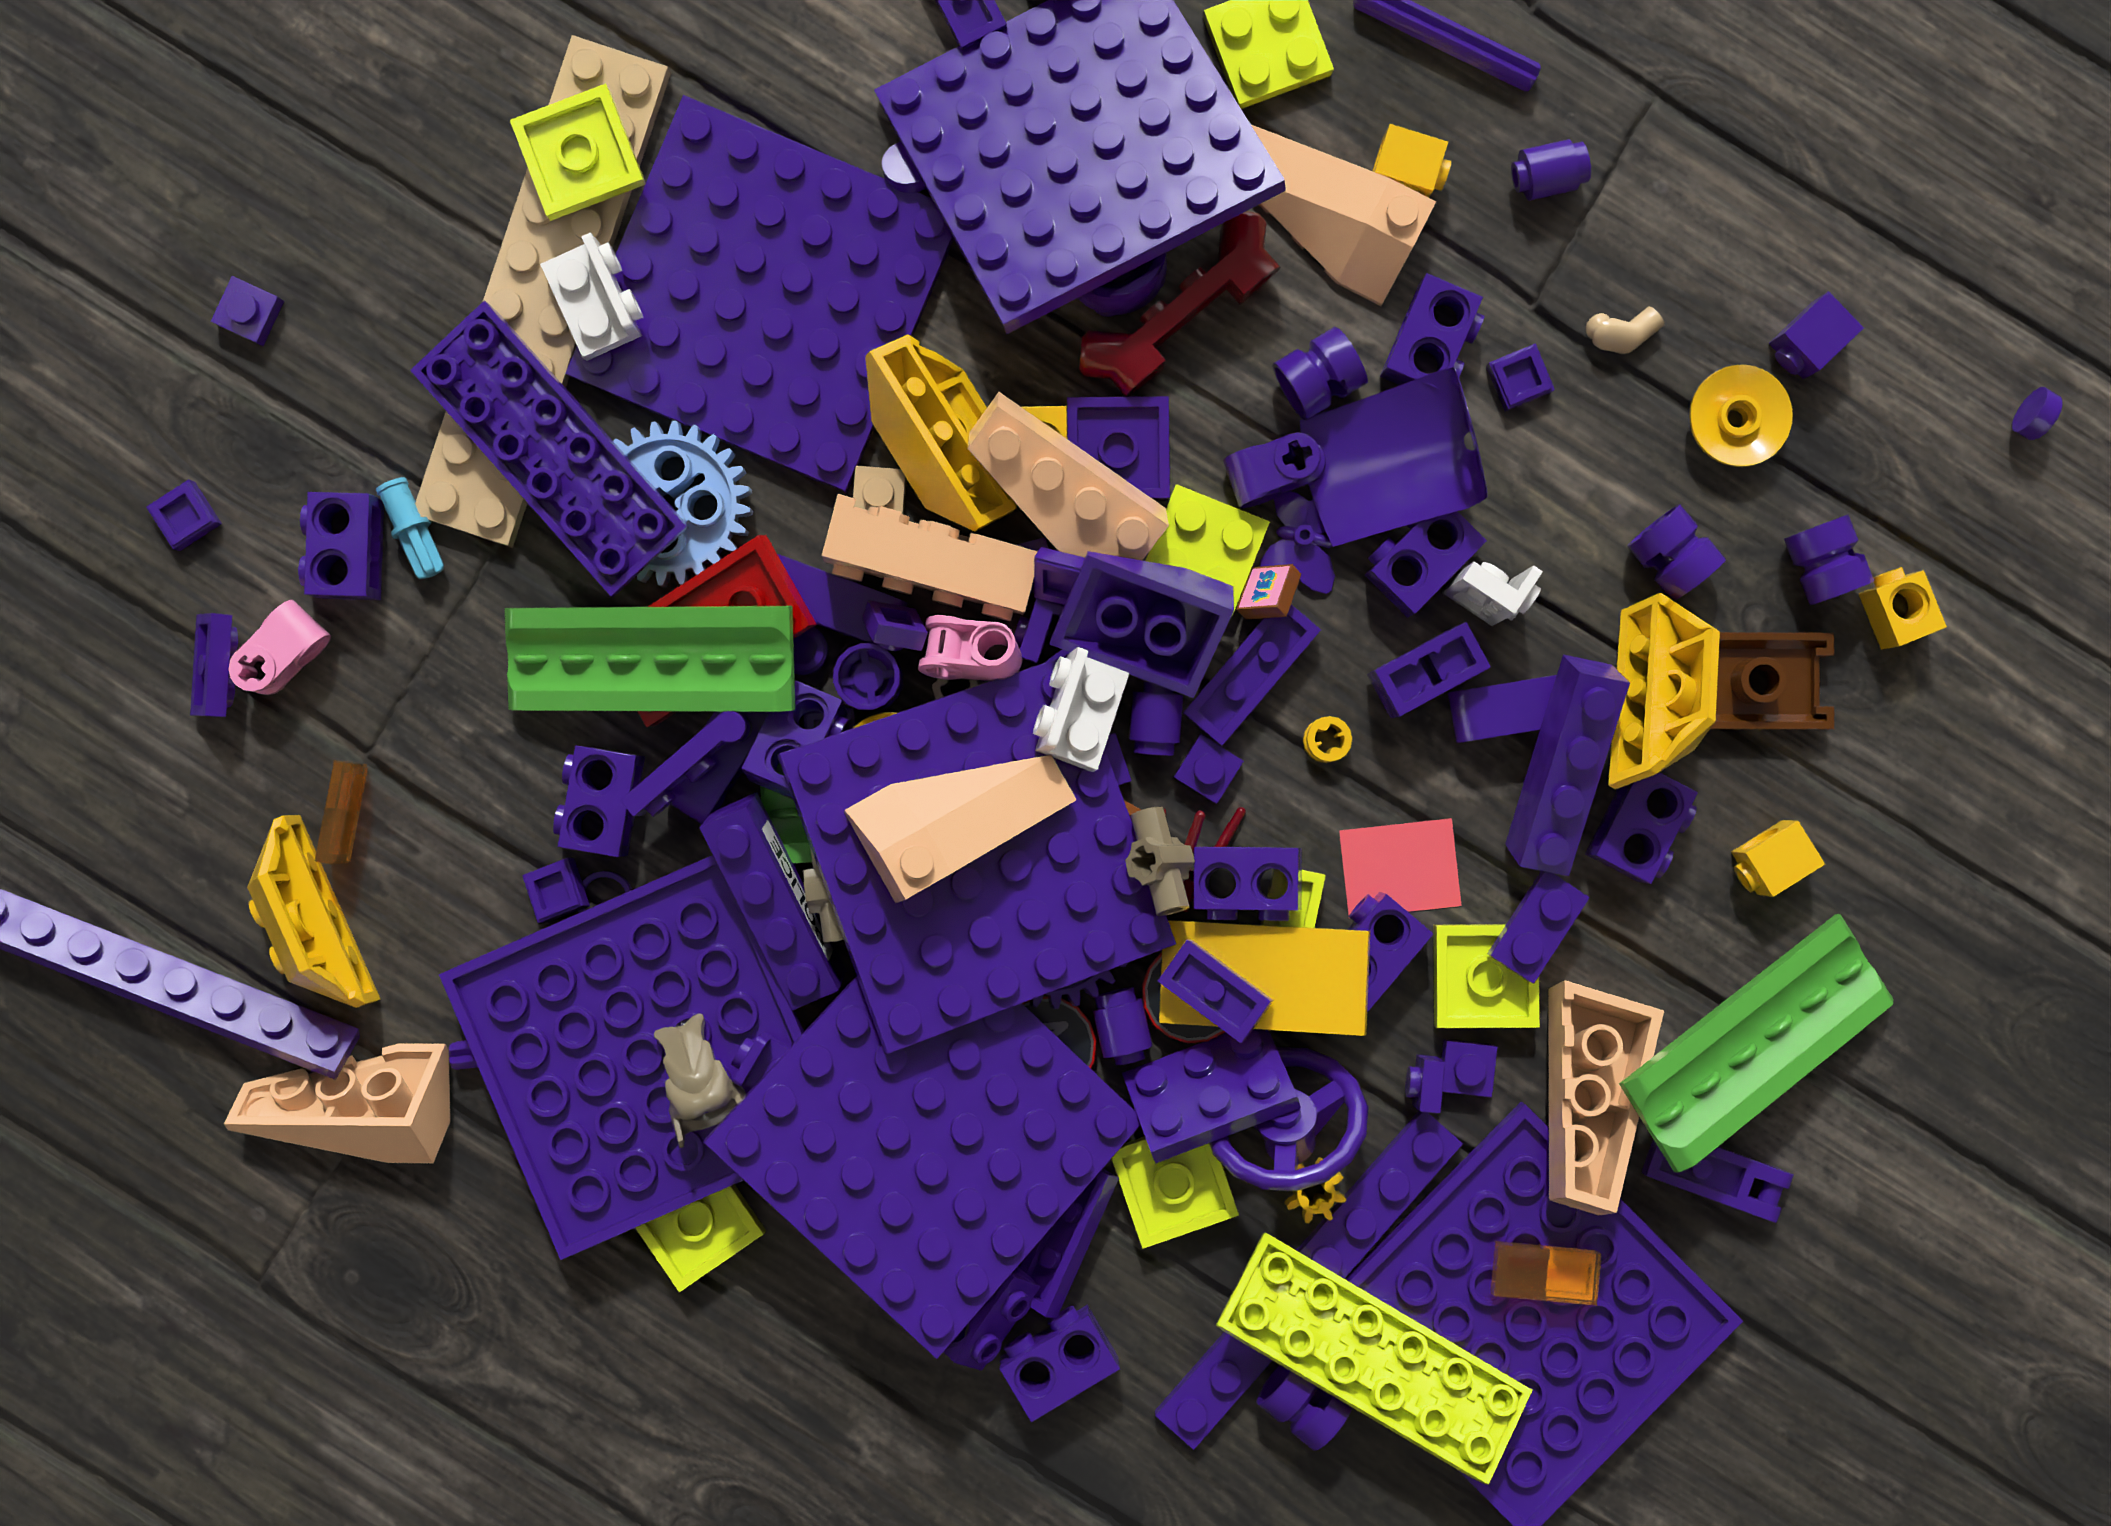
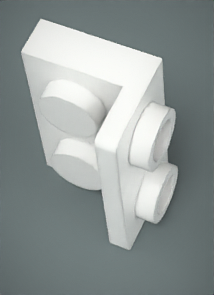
M591 232L581 236L584 242L583 245L540 264L578 349L586 361L641 337L642 334L636 321L643 318V314L632 291L628 289L622 292L614 274L621 272L622 268L610 243L607 242L601 245Z
M1472 562L1452 576L1442 593L1493 626L1506 618L1513 620L1519 612L1524 614L1530 608L1541 591V588L1535 585L1543 571L1533 565L1512 578L1507 584L1509 577L1499 568L1483 562L1481 566L1476 562Z
M1077 647L1066 658L1060 656L1055 664L1049 685L1055 687L1056 690L1050 707L1043 705L1036 719L1033 734L1040 737L1035 751L1045 755H1052L1053 758L1094 772L1098 770L1129 673L1088 658V650Z

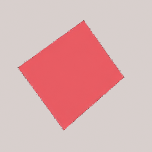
M1452 818L1339 831L1348 915L1367 894L1375 898L1379 892L1389 895L1408 912L1462 906Z

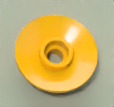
M1751 365L1728 366L1707 377L1696 390L1689 412L1691 431L1699 447L1712 459L1734 467L1752 466L1772 457L1787 440L1793 418L1791 401L1783 385L1769 372ZM1731 410L1738 411L1742 415L1743 423L1741 427H1733L1729 423L1728 413Z

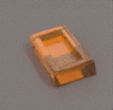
M334 760L315 856L316 862L333 865L350 861L368 772L367 764Z
M1495 1241L1491 1293L1499 1297L1597 1306L1601 1253L1597 1250Z

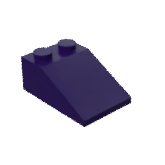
M1087 551L1050 639V645L1068 652H1072L1077 647L1088 650V658L1194 698L1234 612L1233 586L1183 567Z

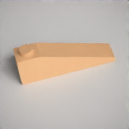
M1251 125L1284 177L1286 191L1259 204V206L1266 213H1270L1292 235L1291 238L1302 249L1305 248L1325 268L1324 272L1336 284L1381 306L1416 243L1436 201L1391 178Z
M1052 755L890 784L844 810V813L895 903H898L957 871L1077 799Z
M395 1044L382 1048L381 1056L357 1062L353 1055L349 1056L336 1080L316 1072L309 1074L305 1069L301 1068L246 1082L243 1084L224 1125L229 1131L385 1163H434L450 1124L449 1049L446 1044Z

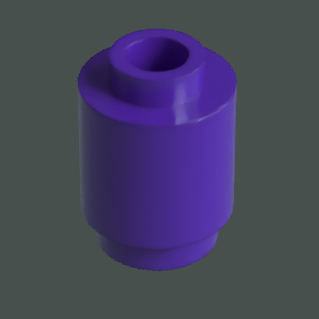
M1570 139L1520 150L1518 161L1511 164V177L1516 192H1523L1526 199L1531 201L1578 190L1580 184L1589 182L1591 179V163L1584 142L1572 143Z
M1143 682V691H1133L1129 739L1134 740V753L1174 755L1175 743H1180L1183 694L1173 693V690L1152 682Z
M1134 987L1121 988L1099 994L1095 998L1097 1008L1093 1009L1092 1012L1103 1058L1114 1057L1115 1065H1124L1145 1059L1143 1050L1152 1047L1153 1044L1142 998H1136Z

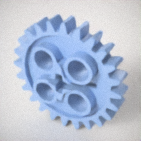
M654 421L651 422L650 437L645 438L634 427L631 429L633 444L627 446L618 439H615L613 442L662 496L668 494L674 499L677 498L675 500V505L678 508L676 512L689 527L678 537L677 545L673 550L667 553H660L637 575V580L646 583L652 573L656 572L658 585L667 587L671 574H675L677 581L682 585L689 580L690 571H694L697 575L706 569L705 565L709 562L714 564L721 560L720 553L723 550L731 553L738 549L731 541L733 534L748 536L749 533L738 523V518L753 515V510L740 504L739 500L751 495L752 489L749 486L736 485V482L746 474V471L742 466L727 467L735 457L730 448L716 454L720 439L713 434L701 443L702 432L696 425H693L687 435L683 436L682 427L677 421H672L668 434H664L660 425ZM671 457L683 458L685 468L682 475L673 481L663 480L661 476L663 463ZM704 474L705 480L700 485H696L685 492L696 476ZM704 495L715 496L717 500L715 514L707 520L696 519L693 508L698 498Z

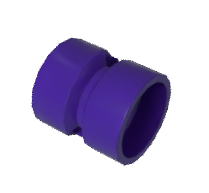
M1333 327L1311 340L1308 352L1305 353L1296 349L1272 365L1275 377L1284 395L1295 412L1305 421L1331 405V396L1336 395L1343 399L1368 383L1367 374L1359 355L1346 335L1337 327Z
M1681 504L1676 505L1655 520L1627 545L1628 549L1644 568L1655 567L1657 570L1655 581L1673 601L1694 589L1726 561V558L1708 537L1698 538L1695 535L1698 525Z
M1849 514L1784 539L1793 564L1805 568L1806 572L1800 578V582L1809 605L1834 598L1875 581L1865 555L1854 553L1853 547L1859 540Z
M860 643L848 648L838 658L833 669V683L838 695L846 704L864 712H880L890 708L900 698L904 689V672L900 662L888 650L876 644Z
M1278 1365L1271 1373L1257 1398V1404L1279 1423L1289 1420L1291 1422V1433L1313 1451L1325 1446L1336 1435L1352 1411L1351 1406L1281 1365Z

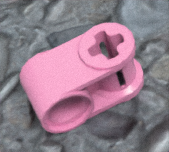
M288 600L271 612L252 637L234 653L228 668L230 678L236 686L243 690L264 695L275 694L282 690L306 664L323 651L329 643L331 635L294 600ZM257 661L264 663L261 669L266 675L262 680L256 679L258 671L254 665Z
M934 615L926 618L925 628L929 632L926 656L919 660L918 670L921 673L939 679L955 680L961 678L993 681L1009 678L1016 672H1019L1022 664V654L1011 629L1006 625L998 622L963 620L946 615ZM994 645L1008 647L1006 653L997 660L984 659L985 652Z

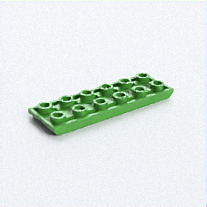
M792 606L505 608L509 710L782 712L795 710Z
M1835 914L1630 1074L1619 1085L1672 1170L1679 1173L1699 1163L1893 1005V998L1876 970L1864 956L1858 941L1842 915Z

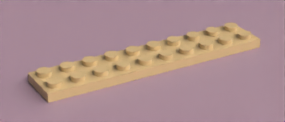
M572 35L549 105L606 83L611 91L640 167L671 72L668 66ZM527 168L483 301L488 302L566 388L569 377L565 373L577 344L540 264L583 245L584 242L581 236L590 232L601 245L609 242L613 249L632 190L550 221L545 214ZM446 411L415 502L421 517H427L430 521L513 548L527 502Z

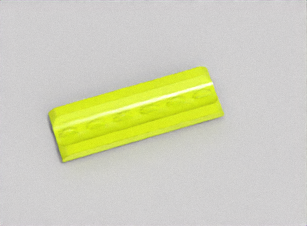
M1266 1232L1263 1233L1241 1279L1216 1324L1222 1331L1467 1476L1487 1485L1491 1481L1533 1391Z

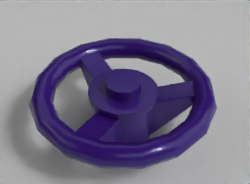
M1276 1047L1285 1067H1304L1326 1076L1331 1082L1310 1096L1295 1089L1301 1108L1253 1126L1264 1138L1265 1149L1274 1160V1170H1266L1246 1161L1232 1147L1228 1136L1209 1144L1213 1155L1234 1177L1263 1190L1299 1191L1327 1182L1352 1162L1367 1134L1368 1105L1359 1082L1335 1059L1308 1048ZM1345 1102L1348 1109L1346 1132L1336 1150L1318 1164L1297 1170L1299 1163L1305 1161L1313 1153L1316 1135Z

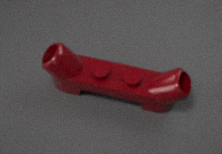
M1245 211L1222 223L1218 263L1207 272L1200 267L1191 273L1178 287L1182 293L1168 305L1163 300L1154 304L1142 315L1140 321L1143 326L1134 334L1090 330L1082 336L1079 370L1083 375L1087 377L1110 378L1125 397H1130L1164 369L1166 360L1158 352L1157 348L1226 290L1241 305L1266 284L1281 267L1264 249L1267 226L1264 218L1259 213Z

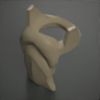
M700 1013L692 1016L682 1026L664 1027L654 1032L655 1039L662 1045L666 1053L663 1059V1064L669 1076V1079L665 1081L666 1096L670 1102L669 1114L679 1148L684 1147L685 1135L687 1133L719 1124L746 1095L743 1087L733 1083L720 1060L715 1059L711 1044L704 1039L705 1018Z

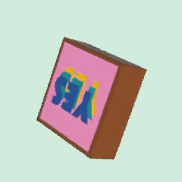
M1293 564L1252 567L1236 610L1245 619L1287 617L1301 573Z

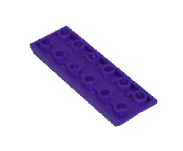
M485 300L410 370L611 597L620 592L656 556L689 528L680 515L512 327Z

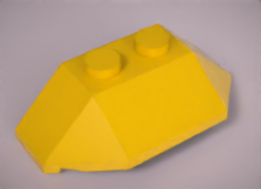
M905 335L869 351L865 358L872 424L924 507L974 532L1017 509V504L968 450L969 433L987 407L965 371L937 352L920 346L919 341L910 335Z
M1658 593L1621 610L1617 670L1630 682L1611 742L1608 785L1614 789L1656 775L1696 749L1716 721L1720 631L1662 593Z
M283 815L274 819L247 888L252 897V900L249 901L252 917L261 928L265 927L273 945L270 947L269 953L275 968L279 973L286 975L288 982L355 1008L380 1000L377 989L301 816Z

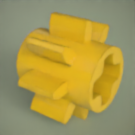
M1319 1157L1315 1164H1318L1323 1158ZM1299 1163L1297 1170L1305 1168L1303 1163ZM1338 1172L1327 1182L1322 1183L1321 1186L1325 1190L1324 1194H1315L1312 1201H1309L1303 1190L1293 1191L1294 1195L1287 1198L1284 1203L1288 1210L1295 1209L1301 1205L1303 1208L1302 1217L1305 1223H1310L1313 1214L1321 1213L1330 1221L1333 1217L1329 1209L1333 1206L1334 1202H1346L1345 1196L1341 1192L1336 1191L1334 1185L1342 1181L1343 1176Z

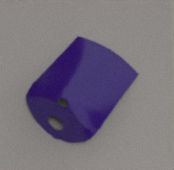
M1454 367L1430 373L1367 398L1314 415L1306 421L1300 420L1301 433L1312 437L1325 454L1326 465L1324 472L1317 480L1309 483L1316 509L1333 547L1468 509L1481 503L1488 497L1474 428L1463 389ZM1425 383L1433 384V385H1435L1437 388H1434V387H1432V386H1429V385H1427V384H1425ZM1468 432H1470L1474 446L1472 451L1467 449L1464 444V437ZM1303 450V453H1304V461H1305V459L1308 458L1309 456H1312V454H1307V453Z

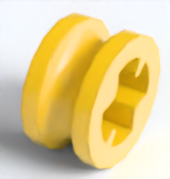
M1327 716L1319 718L1309 724L1304 732V749L1309 757L1317 762L1328 763L1339 760L1351 748V730L1344 721L1337 717ZM1331 726L1338 732L1334 735V738L1340 737L1339 748H1329L1324 753L1317 747L1322 742L1315 743L1316 732H1324Z

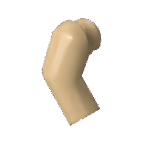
M1650 306L1630 322L1609 318L1607 314L1599 313L1592 316L1587 322L1586 334L1590 339H1593V344L1596 347L1606 351L1626 354L1635 350L1664 326V320Z

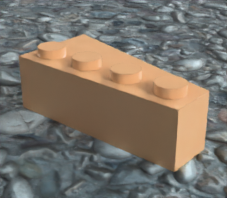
M1000 392L997 393L969 433L968 450L1060 552L1085 557L1087 551L1143 560L1169 526L1165 507Z
M841 494L837 495L822 553L824 562L834 565L833 575L862 582L864 573L884 578L883 588L912 595L914 587L934 592L932 601L957 608H962L963 600L983 604L982 614L1011 621L1013 613L1021 615L1025 613L1034 579V557L1038 551L979 534L971 533L970 537L959 535L960 530L934 521L920 520L919 524L909 521L910 517L901 514L900 511L882 506L869 507V510L854 507L855 498Z
M1565 980L1548 989L1550 1201L1598 1216L1617 1213L1639 1120V1115L1619 1083L1654 1056L1664 1010Z

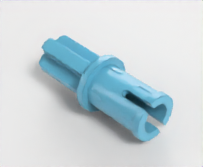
M405 477L387 481L378 486L376 492L380 496L394 527L391 531L392 538L399 539L413 572L418 579H426L437 575L444 570V563L428 529L431 521L427 517L420 516L415 505L416 501Z

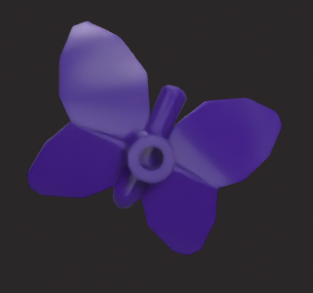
M1291 491L1282 493L1274 498L1277 516L1284 524L1283 527H1279L1276 530V534L1282 540L1268 548L1260 560V567L1293 564L1301 573L1300 582L1313 591L1327 594L1332 591L1335 574L1330 556L1319 546L1331 548L1332 544L1327 535L1321 534L1326 531L1316 509L1314 499L1308 501L1298 493Z

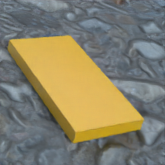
M1168 920L1176 944L1162 949L1161 975L1186 940L1191 939L1274 1000L1254 1029L1356 1036L1366 1035L1370 931ZM1161 984L1159 1023L1218 1027Z

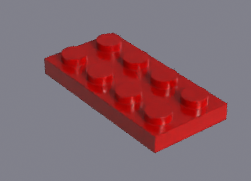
M767 535L756 536L648 606H792L793 639L817 625ZM638 711L646 727L656 726L678 712Z

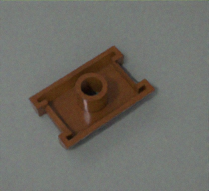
M1720 632L1716 721L1710 729H1834V706H1820V657L1834 656V633ZM1755 667L1761 669L1767 678V686L1761 694L1753 691L1749 684V675Z

